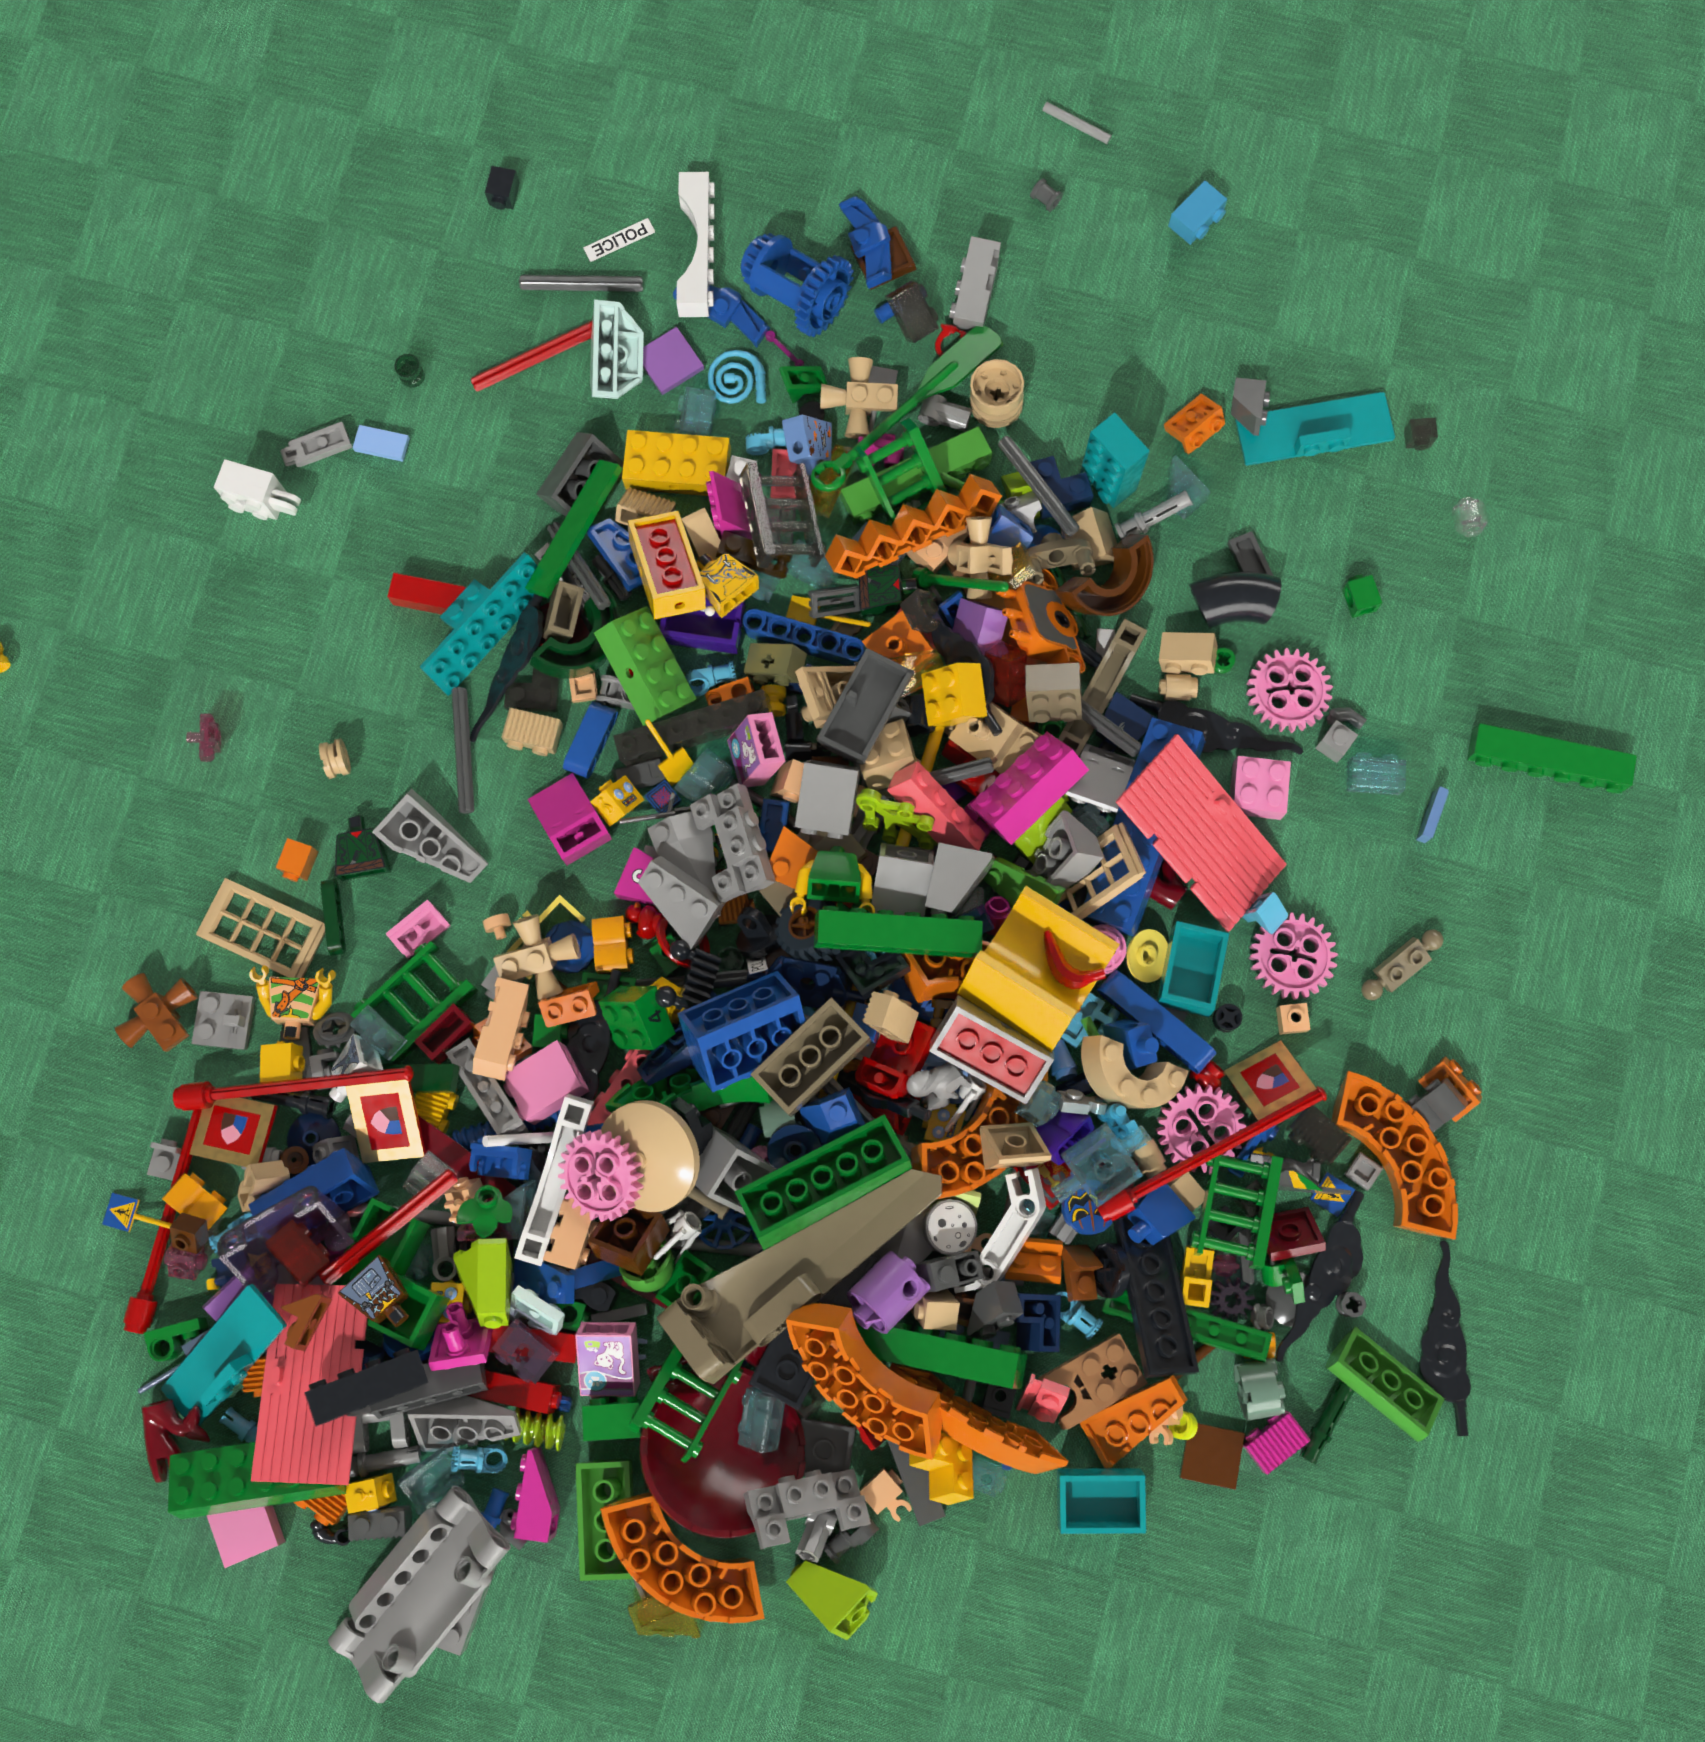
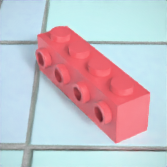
M918 761L894 773L887 791L899 803L907 802L915 807L914 815H927L934 819L933 829L927 833L938 844L944 843L977 851L980 850L985 832Z
M636 1049L628 1051L624 1058L626 1063L621 1071L616 1069L608 1081L611 1084L605 1093L601 1091L594 1100L595 1108L590 1115L587 1126L604 1123L611 1114L606 1109L605 1104L627 1083L633 1085L642 1079L637 1068L651 1051Z

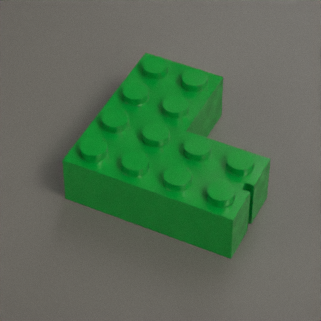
M371 1198L344 1252L388 1218L397 1208ZM414 1217L332 1285H347L378 1255L385 1257L409 1294V1297L400 1305L409 1317L398 1327H395L388 1318L379 1324L368 1318L367 1325L411 1348L425 1350L450 1298L405 1276L430 1227L429 1224Z

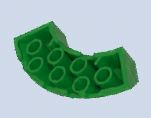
M690 1065L650 1086L643 1079H640L633 1085L627 1083L615 1093L605 1106L609 1112L613 1113L616 1109L628 1103L648 1100L661 1103L673 1110L671 1102L680 1097L688 1104L693 1103L698 1111H702L717 1105L735 1102H765L770 1104L773 1098L753 1077L742 1079L725 1089L712 1092L693 1065Z

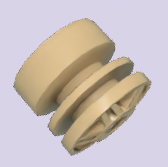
M994 359L978 366L972 374L970 407L973 416L979 423L987 427L1001 428L1009 426L1020 416L1023 408L1024 379L1016 365L1006 360Z

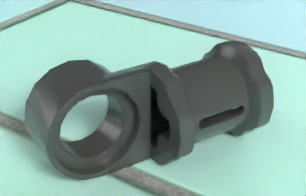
M871 1518L870 1525L857 1528L851 1535L847 1530L841 1531L839 1528L840 1532L829 1542L825 1543L824 1551L836 1565L840 1563V1558L849 1549L861 1546L879 1530V1527Z

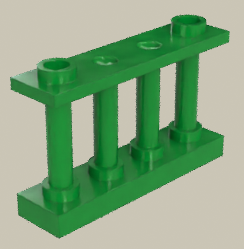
M910 418L900 422L904 430L901 433V437L867 455L860 446L855 448L858 455L855 461L862 473L866 472L888 519L885 524L892 526L896 518L892 509L893 506L925 488L927 490L930 489L932 495L936 489L947 492L921 432ZM905 446L908 448L911 446L913 454L910 455V459L877 477L872 466L873 464ZM915 467L917 469L921 468L923 475L920 476V480L887 498L882 486ZM930 500L918 506L917 509L925 511Z
M432 941L428 944H421L414 951L415 956L368 999L363 998L354 1007L355 1011L351 1014L354 1019L360 1022L365 1017L390 1043L389 1047L391 1049L386 1054L392 1061L398 1064L418 1047L414 1041L453 1003L461 1007L478 991L467 979L464 982H458L433 955L439 950V947ZM425 962L450 988L449 992L451 994L444 1000H438L414 974ZM405 980L430 1006L429 1010L431 1012L424 1019L418 1018L394 992ZM385 999L410 1025L409 1029L411 1031L404 1037H398L374 1011Z
M1219 1155L1206 1162V1166H1210L1200 1223L1198 1231H1193L1190 1245L1195 1248L1194 1255L1200 1256L1203 1254L1204 1247L1245 1256L1246 1260H1250L1248 1268L1256 1270L1264 1268L1283 1158L1271 1156L1267 1162L1260 1164ZM1219 1166L1260 1175V1178L1264 1179L1263 1189L1255 1191L1216 1182ZM1214 1193L1255 1202V1205L1259 1206L1258 1216L1249 1218L1211 1209ZM1209 1220L1250 1229V1232L1254 1233L1253 1244L1249 1243L1247 1246L1206 1236Z
M674 1344L628 1424L627 1429L634 1433H637L641 1427L653 1429L686 1449L681 1458V1461L686 1463L691 1456L696 1458L701 1451L704 1443L700 1440L731 1383L736 1384L744 1371L740 1366L744 1359L726 1374V1378L718 1390L682 1368V1364L679 1363L682 1353ZM669 1378L673 1380L677 1378L711 1398L713 1401L706 1414L669 1393V1389L665 1387ZM656 1402L659 1404L663 1402L700 1424L693 1438L687 1437L654 1417L655 1413L651 1412Z

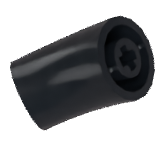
M1230 572L1202 578L1190 583L1189 588L1209 629L1221 624L1241 621L1264 625L1272 617L1281 593V579L1263 573Z

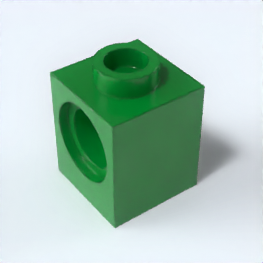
M1363 574L1353 576L1348 579V582L1342 589L1352 618L1376 612L1382 605L1373 575L1363 577Z
M574 1300V1304H555L563 1313L569 1306L577 1310L575 1321L569 1322L564 1317L563 1328L577 1332L581 1322L590 1321L592 1311H588L589 1306L584 1302Z

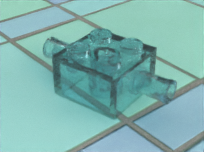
M1104 1123L1060 1154L1070 1168L1071 1175L1050 1188L1058 1201L1062 1203L1078 1190H1085L1098 1208L1143 1176L1131 1159V1156H1133L1131 1153L1146 1142L1151 1141V1137L1144 1127L1140 1125L1123 1139L1120 1137L1117 1139L1109 1126ZM1104 1162L1105 1165L1100 1168L1099 1164Z

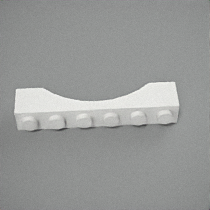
M679 172L678 194L680 207L694 225L698 239L693 260L686 272L677 281L679 317H709V307L714 306L713 291H709V285H714V270L710 269V263H714V247H710V241H714L715 234L714 225H710V219H715L714 204H710V198H715V183L710 182L709 172Z
M571 1094L565 1096L544 1170L514 1258L542 1266L544 1262L543 1257L545 1251L549 1249L550 1236L557 1223L559 1210L567 1189L560 1188L561 1185L565 1184V1179L558 1178V1175L564 1172V1169L558 1166L559 1163L565 1161L561 1153L567 1151L566 1145L573 1142V1138L585 1133L594 1101Z

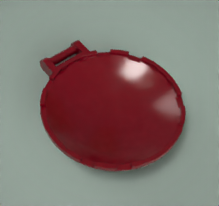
M682 1355V1357L679 1360V1363H681L682 1366H684L688 1362ZM654 1365L647 1369L651 1382L655 1379L662 1365L658 1367ZM742 1368L744 1371L736 1384L731 1383L700 1440L704 1445L696 1458L691 1456L684 1463L681 1461V1458L686 1449L649 1427L647 1429L643 1427L641 1432L640 1461L642 1472L655 1501L678 1524L690 1531L709 1537L735 1538L756 1532L747 1512L744 1493L775 1486L778 1484V1479L794 1475L795 1480L803 1478L806 1465V1462H804V1445H806L796 1410L748 1384L754 1371ZM693 1369L688 1371L693 1375L697 1376L698 1378H700ZM724 1375L715 1384H708L712 1385L713 1387L719 1390L724 1379L726 1378V1375ZM677 1378L665 1385L669 1389V1393L706 1414L713 1401ZM656 1402L651 1412L655 1413L654 1417L691 1439L700 1425L663 1402L661 1404Z

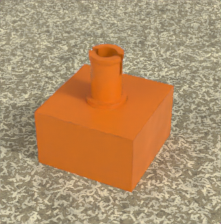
M904 609L862 641L866 648L914 672L938 654L910 614Z

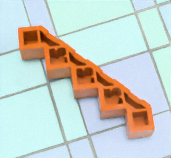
M970 474L958 496L936 489L925 511L903 504L892 526L869 519L858 541L836 534L825 554V558L834 572L853 578L865 575L866 570L875 566L883 567L898 560V556L912 550L914 553L933 544L932 541L944 535L949 537L966 529L967 517H991L1002 495L990 480Z

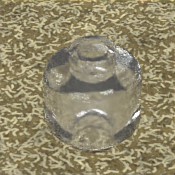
M1463 498L1452 509L1451 515L1454 528L1461 535L1466 537L1478 536L1488 525L1489 519L1485 504L1479 499Z

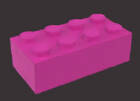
M1046 732L1043 736L1037 738L1034 744L1024 754L1020 755L1004 773L1000 774L994 783L984 792L980 793L970 806L987 826L1012 845L1089 769L1072 748L1049 732Z

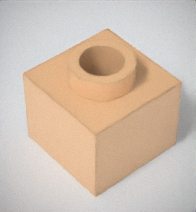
M1307 1003L1280 1005L1276 1008L1279 1035L1303 1033L1310 1030ZM1292 1013L1298 1014L1299 1022L1292 1021Z

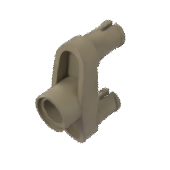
M1058 533L1045 535L1041 540V544L1026 549L1020 556L1022 569L1026 572L1029 582L1041 584L1044 581L1043 569L1078 563L1082 575L1089 576L1095 572L1091 544L1085 539H1063Z

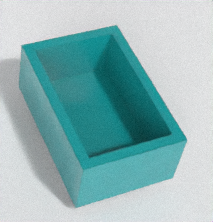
M1176 921L1170 933L1157 1002L1163 1007L1209 1017L1214 1012L1229 933Z
M1057 1469V1516L1060 1533H1146L1145 1474L1142 1469Z

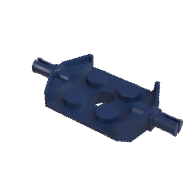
M780 956L768 970H765V973L757 972L749 975L748 970L747 982H752L778 971L799 994L802 1006L821 1008L831 997L840 1007L845 1004V1001L848 1002V1000L863 1004L865 1001L859 991L850 990L851 986L848 985L845 972L839 966ZM810 978L814 981V984H805L801 979Z

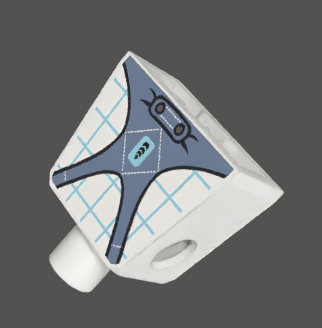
M353 1033L333 1065L332 1075L383 1070L377 1043ZM333 1087L329 1092L330 1097L337 1102H343L347 1097L346 1087Z

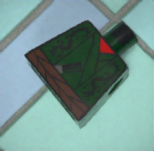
M897 565L875 566L866 570L865 575L859 577L860 611L863 618L899 610L902 605L904 606L903 595L918 593L917 578L902 579L900 566Z
M363 816L348 818L350 832L339 833L336 836L335 876L341 881L391 873L382 840L372 833L374 828L365 829Z

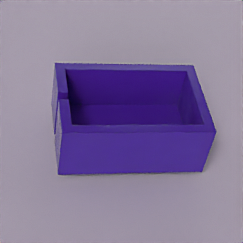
M705 596L706 607L712 606ZM744 600L723 618L716 611L714 615L707 616L705 612L700 610L661 618L659 629L667 644L738 654L746 602Z

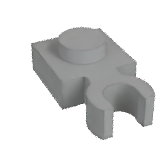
M1068 1089L1067 1091L1057 1090L1055 1101L1061 1112L1088 1115V1112L1105 1115L1107 1103H1103L1099 1096L1085 1097L1084 1093L1075 1089Z

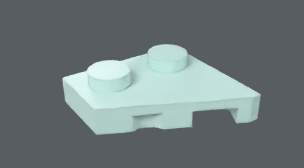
M518 1285L511 1295L509 1319L516 1322L521 1317L529 1320L527 1323L529 1327L541 1329L553 1335L558 1334L563 1327L565 1316L561 1309L555 1304H548L543 1301L534 1291L524 1289Z

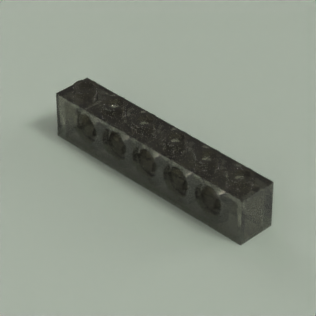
M761 689L652 724L670 752L674 753L682 747L684 749L733 734L747 715L772 712L774 721L776 720L770 698ZM647 725L613 736L619 760L626 766L666 755Z

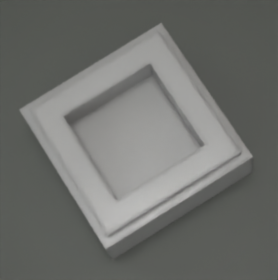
M1359 1152L1344 1175L1368 1191L1383 1170V1167Z

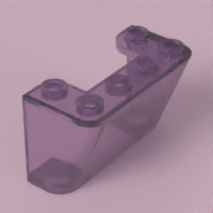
M308 1186L225 1232L217 1243L218 1258L245 1287L254 1284L260 1293L264 1294L271 1291L277 1284L279 1278L277 1266L287 1260H291L308 1248L316 1246L323 1240H325L327 1248L333 1252L344 1250L353 1244L354 1237L350 1218L347 1212L318 1188Z

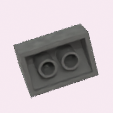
M577 432L536 495L554 510L567 516L599 459L619 464L622 469L624 462L593 434Z

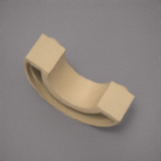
M1103 1035L1083 1037L1081 1059L1085 1076L1094 1092L1110 1105L1117 1103L1123 1105L1126 1109L1155 1108L1173 1099L1185 1083L1188 1070L1169 1062L1149 1064L1145 1072L1137 1078L1130 1073L1125 1065L1123 1057L1124 1044Z

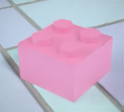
M1237 756L1232 764L1230 797L1246 816L1281 820L1287 813L1291 762Z

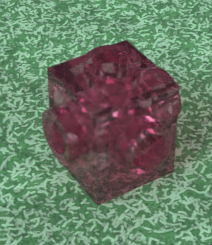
M172 1242L164 1256V1263L168 1267L169 1277L195 1281L200 1271L206 1268L208 1255L204 1251V1246L198 1254L172 1247Z

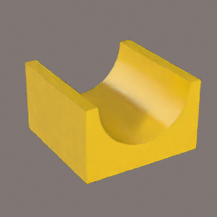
M1025 886L991 943L984 952L980 950L975 957L958 994L1052 1053L1097 981L1080 989H1070L1060 984L1052 975L1047 963L1044 932L1047 930L1051 931L1066 961L1073 968L1080 971H1092L1100 968L1105 970L1120 944L1028 886Z

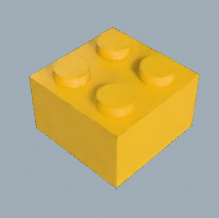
M954 663L921 674L928 726H954L965 723L971 718L979 719L987 716L980 663Z

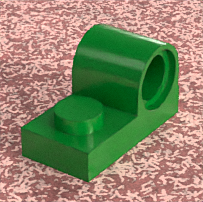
M1267 1252L1264 1268L1261 1269L1264 1284L1271 1287L1283 1286L1285 1294L1291 1295L1294 1304L1304 1303L1303 1280L1294 1258L1271 1261Z
M206 1317L195 1318L145 1332L144 1338L149 1356L158 1362L171 1361L178 1358L183 1350L181 1347L183 1346L181 1336H183V1340L199 1336L200 1330L208 1328ZM165 1340L170 1345L167 1355H164L161 1351V1345Z

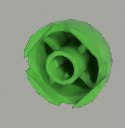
M665 1240L662 1242L657 1252L667 1243ZM669 1249L658 1260H655L653 1257L642 1276L619 1267V1271L627 1285L634 1290L646 1293L657 1291L668 1283L673 1274L674 1256Z

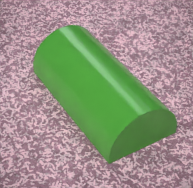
M1355 1326L1333 1350L1326 1363V1368L1416 1442L1423 1440L1429 1435L1444 1398Z
M606 1459L576 1463L580 1581L633 1579L620 1562L610 1543L600 1508L620 1499L634 1496L632 1459Z

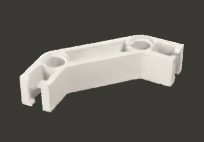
M1038 1168L1024 1171L1025 1176H1028L1030 1192L1026 1194L1022 1193L1018 1180L1020 1176L1019 1171L1005 1175L1011 1206L979 1255L982 1271L984 1265L991 1266L994 1271L993 1278L986 1277L983 1272V1279L954 1286L955 1293L984 1288L993 1281H1000L1006 1274L1046 1208ZM1025 1199H1030L1034 1202L1035 1210L1033 1213L1025 1210Z

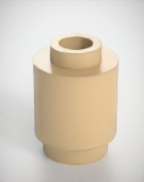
M1165 674L1164 679L1159 680V695H1163L1164 700L1190 701L1191 698H1197V677H1191L1188 674Z
M1144 1136L1147 1145L1137 1150H1131L1130 1153L1135 1162L1138 1163L1141 1173H1145L1147 1178H1151L1167 1169L1164 1164L1166 1160L1154 1138L1148 1140Z

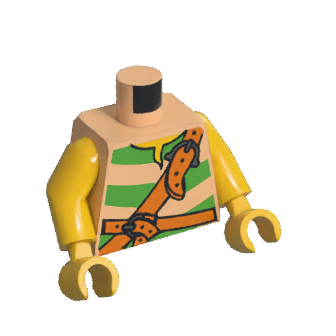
M262 966V976L256 973L255 967L250 971V978L257 982L256 989L259 1000L267 1016L275 1023L285 1025L284 1039L299 1040L301 1026H315L317 1020L321 1019L332 1005L333 986L330 982L336 977L334 970L328 973V978L323 975L324 968L316 973V979L270 977L269 981L266 980L269 973L267 966Z

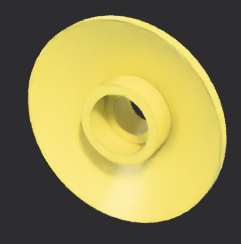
M1153 929L1141 930L1133 936L1128 945L1126 958L1129 971L1134 978L1141 982H1154L1162 976L1168 943L1160 932Z

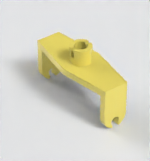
M559 895L539 916V923L541 924L559 903L581 923L586 918ZM527 910L522 916L527 917L531 914ZM521 937L507 952L516 950L523 943ZM533 975L526 976V977L530 980Z

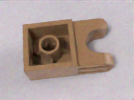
M1120 1333L1112 1334L1037 1379L1042 1381L1045 1378L1061 1385H1067L1073 1391L1074 1402L1072 1407L1059 1418L1058 1423L1062 1430L1074 1427L1148 1384ZM1107 1365L1114 1368L1111 1378L1102 1377L1101 1372H1104L1103 1366Z

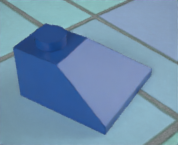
M850 1087L809 1102L799 1110L806 1127L818 1136L822 1146L865 1125Z

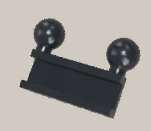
M682 939L675 940L670 945V953L673 958L679 961L690 960L680 995L677 996L672 987L662 986L656 991L655 1000L663 1008L675 1006V1009L681 1010L682 1008L688 1009L711 998L710 993L714 988L715 976L722 959L697 948L690 950L687 942Z

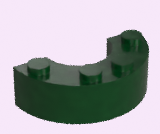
M604 584L601 587L609 597L610 606L600 610L590 597L585 602L582 610L589 621V636L581 642L573 644L561 643L550 637L532 655L530 661L532 667L552 677L571 679L588 675L604 664L607 657L594 632L609 622L620 618L618 605Z

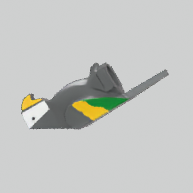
M1257 1147L1250 1155V1161L1263 1164V1162L1268 1161L1270 1156L1263 1152V1147ZM1283 1158L1279 1190L1351 1195V1190L1318 1186L1321 1164L1316 1162L1314 1158L1309 1159L1306 1163L1291 1158Z

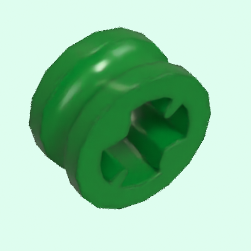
M1217 649L1215 672L1224 674L1229 672L1236 661L1235 655L1230 649ZM1219 655H1222V658L1224 656L1228 658L1227 666H1224V663L1222 665L1217 663Z

